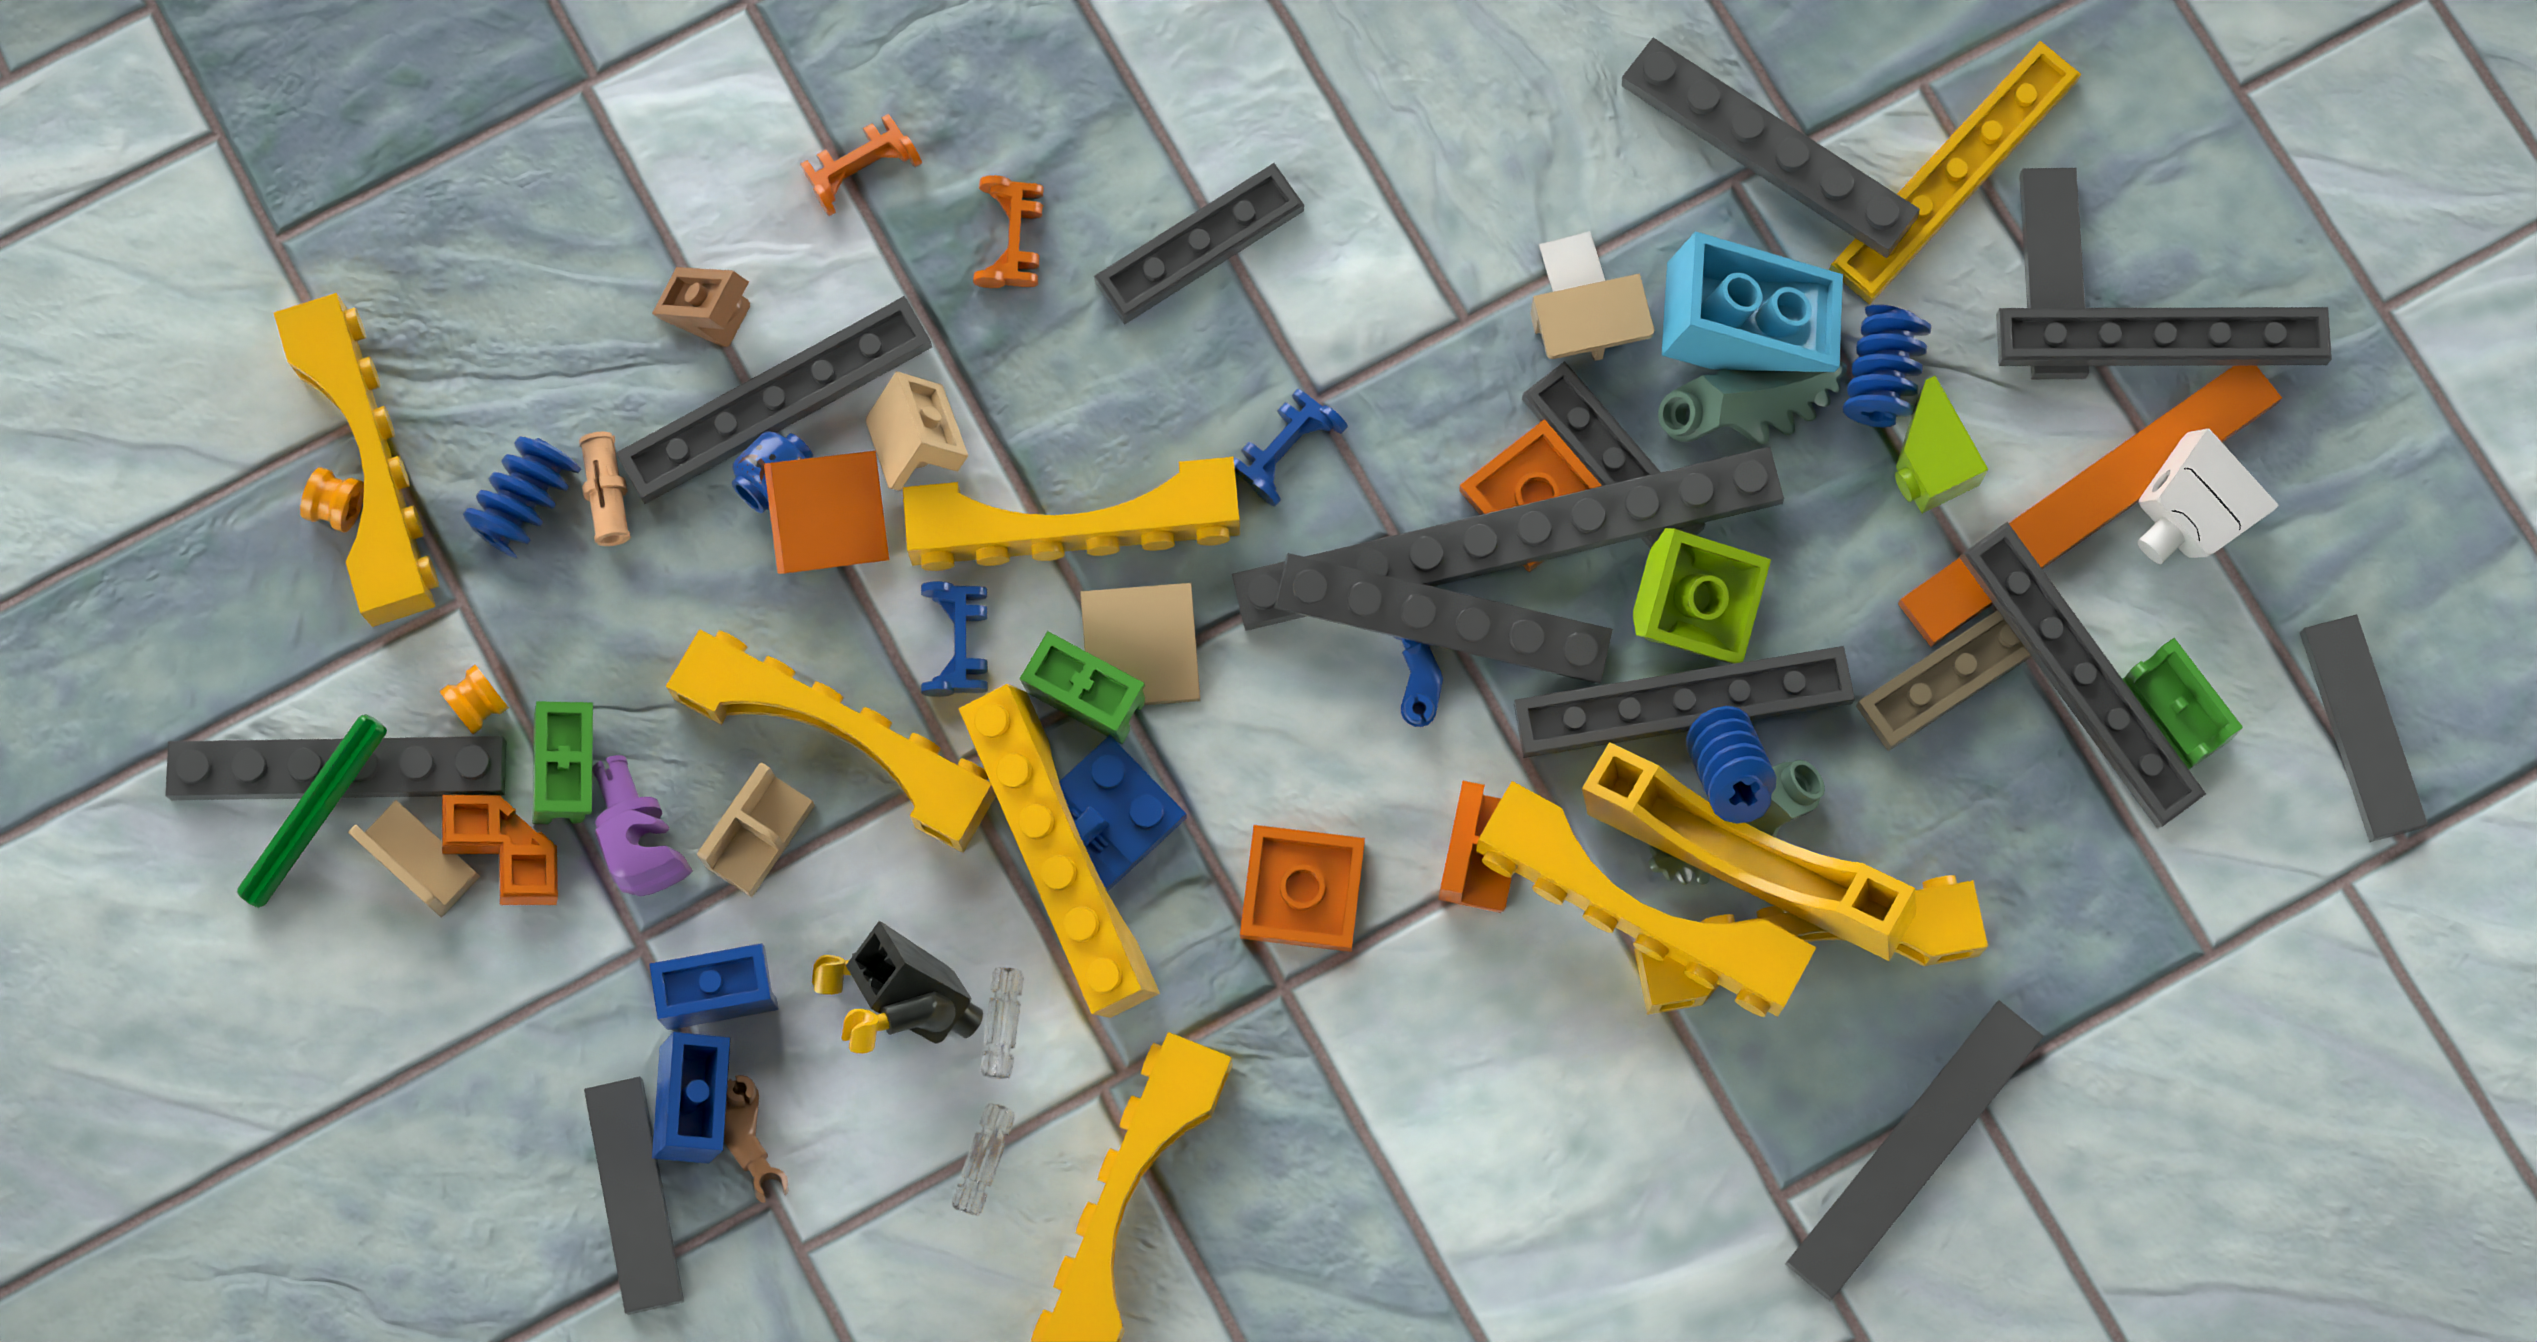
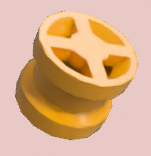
M318 467L311 474L304 488L300 504L301 517L311 522H317L322 519L330 522L334 530L343 533L348 532L356 522L362 508L364 499L363 481L353 477L341 480L335 477L332 470Z
M475 664L466 670L464 680L457 685L448 684L439 691L473 735L482 729L483 720L491 714L500 715L509 708Z

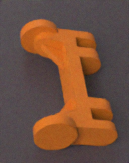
M889 114L881 117L887 132L880 135L873 123L863 128V131L869 142L834 161L826 149L816 154L823 167L815 172L808 160L800 163L803 172L813 186V191L828 216L836 213L832 203L836 201L835 194L843 179L880 158H899L904 162L909 160L914 167L922 164V160L907 135L903 136Z
M997 175L980 178L979 189L996 199L1009 218L1008 243L1005 252L992 266L985 268V270L974 272L973 283L983 288H1001L1005 285L1019 287L1037 286L1039 277L1037 274L1018 271V269L1039 268L1040 255L1037 253L1019 251L1021 218L1036 219L1042 217L1043 205L1040 202L1022 200V198L1043 197L1044 187L1036 183L1014 182L1009 178Z

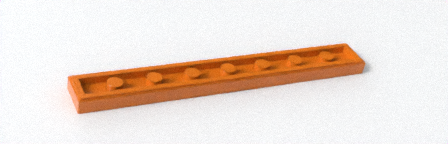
M2232 366L2009 522V524L2039 566L2044 569L2138 503L2140 497L2163 464L2188 432L2210 429L2223 443L2276 406L2282 397L2257 366ZM1960 557L1902 597L1898 602L1900 608L1930 647L1936 645L1993 604Z

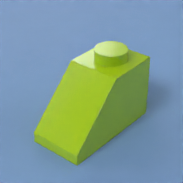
M1936 375L1925 380L1917 397L1914 413L1911 416L1896 464L1898 471L1895 472L1896 483L1902 495L1908 502L1914 500L1922 514L1980 486L1989 470Z

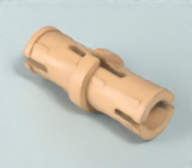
M605 431L586 434L579 440L587 479L582 485L585 500L589 501L591 505L595 543L600 546H615L623 544L631 538L623 496L628 491L625 478L619 476L614 444L615 436Z

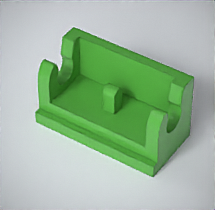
M1049 631L1046 632L1019 678L1024 689L1031 696L1107 737L1111 735L1116 742L1122 745L1130 732L1129 721L1135 709L1141 710L1145 703V695L1143 693L1144 682Z
M2175 637L2161 646L2145 662L2140 661L2123 678L2126 685L2189 770L2230 742L2243 728Z
M536 701L533 737L532 824L548 825L552 822L553 818H570L572 824H577L584 821L586 814L592 813L593 702Z

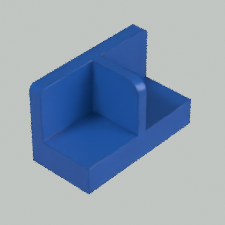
M762 943L649 964L657 1019L667 1030L779 1010L777 998L772 992L766 950Z

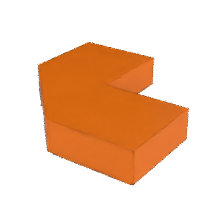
M442 795V854H499L500 905H557V845L541 831L537 833L516 814V809L500 795Z

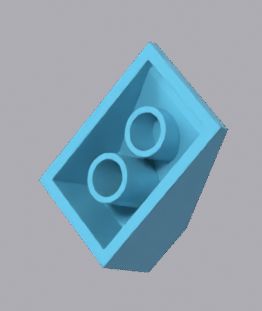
M1695 231L1667 262L1662 356L1717 370L1835 372L1840 367L1843 274Z

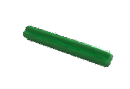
M367 714L357 718L237 888V894L248 904L257 908L267 904L387 734V729L381 722Z

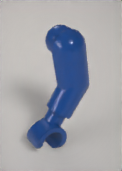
M1394 637L1401 640L1405 650L1402 654L1410 670V676L1401 704V715L1408 724L1414 727L1427 726L1434 720L1437 713L1443 683L1441 670L1429 644Z

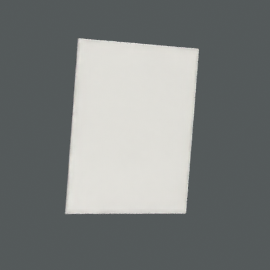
M1591 231L1539 244L1553 292L1605 281Z

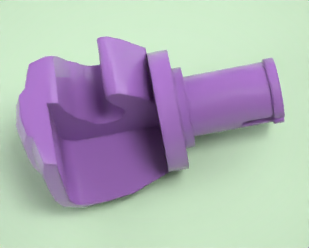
M615 755L607 757L609 769H605L601 760L592 767V772L598 781L607 809L597 817L595 821L597 829H595L613 881L622 892L641 897L657 893L684 880L693 870L680 852L667 846L643 847L638 845L640 837L644 834H662L669 830V826L660 819L663 813L658 800L653 797L638 796L625 756Z

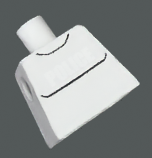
M2210 429L2191 431L2180 440L2139 499L2140 507L2155 524L2137 543L2142 552L2157 564H2162L2177 548L2189 558L2207 557L2273 512L2279 505Z

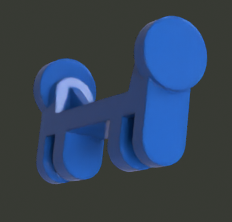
M1297 389L1292 394V398L1303 409L1299 412L1285 402L1277 410L1278 414L1288 425L1264 451L1252 442H1248L1241 449V452L1252 464L1248 467L1234 457L1235 473L1249 483L1265 502L1274 507L1281 501L1274 485L1276 463L1303 434L1321 429L1325 431L1333 429L1337 433L1342 434L1348 427L1345 420L1335 410L1327 405H1320L1300 389Z
M942 581L923 583L921 585V595L932 598L934 602L939 603L954 623V656L939 676L934 677L932 681L921 684V694L930 697H945L954 693L987 692V681L966 680V674L979 675L988 672V661L986 659L966 658V621H983L987 619V606L966 605V600L986 599L987 588L982 586H954L952 583Z

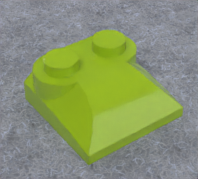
M1665 528L1649 551L1635 601L1633 622L1636 636L1651 642L1666 644L1731 664L1743 662L1771 559L1684 531Z

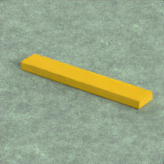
M2039 41L1897 193V195L1918 207L1920 211L1917 220L1889 257L1885 258L1855 238L1832 262L1829 270L1843 274V283L1870 305L2078 82L2081 73L2042 41Z

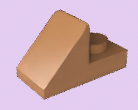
M676 267L652 314L667 323L712 343L728 347L750 308L749 300L742 296L749 281L733 270Z

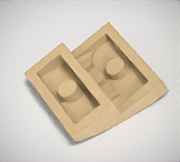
M1191 583L1080 591L1084 648L1086 652L1144 682V705L1200 701Z

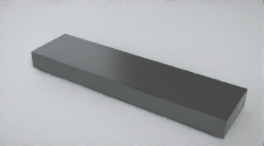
M1272 163L1094 276L1095 283L1125 325L1304 212V204L1276 164Z
M2022 168L2019 181L2027 308H2085L2077 169ZM2031 366V380L2086 379L2089 374V366Z
M1565 361L1523 393V402L1540 421L1545 419L1602 486L1660 473L1659 469ZM1701 523L1677 530L1698 535L1704 530L1706 524ZM1662 533L1642 537L1641 539L1651 549Z
M2358 615L2303 628L2300 636L2369 842L2423 829L2428 825Z
M639 1076L585 1088V1099L624 1312L630 1315L683 1303L684 1297L658 1159H652L653 1131L643 1079Z

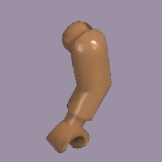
M744 1075L735 1076L736 1080L732 1081L731 1078L728 1080L724 1144L743 1170L751 1172L754 1177L755 1196L758 1201L766 1203L761 1185L770 1179L777 1180L781 1183L783 1193L786 1196L789 1191L788 1178L783 1171L769 1165L766 1160L768 1154L756 1137L759 1091L752 1079Z

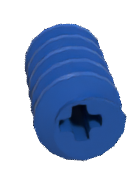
M1884 304L1870 305L1865 307V314L1868 317L1861 323V334L1863 337L1857 342L1856 354L1859 358L1852 364V374L1855 378L1848 383L1847 394L1850 398L1843 405V413L1848 418L1870 427H1892L1896 424V417H1908L1914 413V406L1907 401L1901 400V396L1917 395L1919 388L1914 382L1905 379V376H1918L1922 374L1923 365L1909 357L1922 356L1927 353V345L1921 340L1915 339L1914 336L1930 334L1932 326L1926 320L1918 318L1910 311Z
M518 437L514 445L522 457L506 454L501 460L503 467L509 475L493 472L488 478L497 493L480 490L476 495V499L484 511L467 508L463 513L464 519L476 534L493 547L516 559L518 557L508 545L510 541L527 545L531 541L521 527L523 523L539 527L544 523L534 510L536 505L554 509L556 503L547 492L548 488L552 487L563 491L569 488L559 474L561 470L564 469L574 473L581 471L578 464L570 457L540 438L534 440L528 437Z
M1732 706L1712 708L1701 714L1689 729L1686 736V749L1714 813L1724 821L1736 824L1752 822L1763 817L1770 807L1771 796L1776 788L1777 776L1748 714L1740 708Z

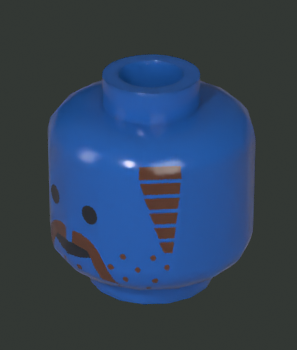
M766 431L734 461L733 472L735 479L732 481V486L752 509L763 513L766 509L769 510L764 464L812 458L813 453L805 442L793 433L784 437L776 432Z

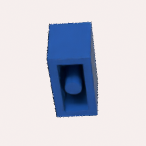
M673 1032L660 1046L652 1159L709 1164L724 1151L730 1037Z

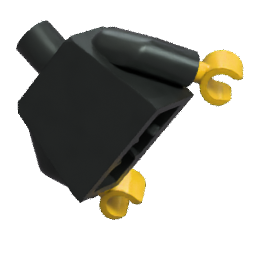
M878 921L858 950L852 953L851 959L844 960L835 955H822L813 965L812 984L816 993L826 995L839 994L843 990L844 975H852L870 1008L879 1013L876 1015L869 1010L853 1009L846 1015L841 1039L843 1041L850 1040L849 1050L853 1053L864 1054L873 1051L877 1031L886 1030L891 1035L909 1029L925 1039L938 1044L945 1039L951 1030L963 1038L970 1037L978 1029L983 1019V1010L971 1003V996L956 973L949 966L881 921Z

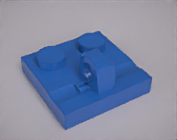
M1111 735L1104 739L1059 781L1081 840L1107 892L1187 819L1185 811Z

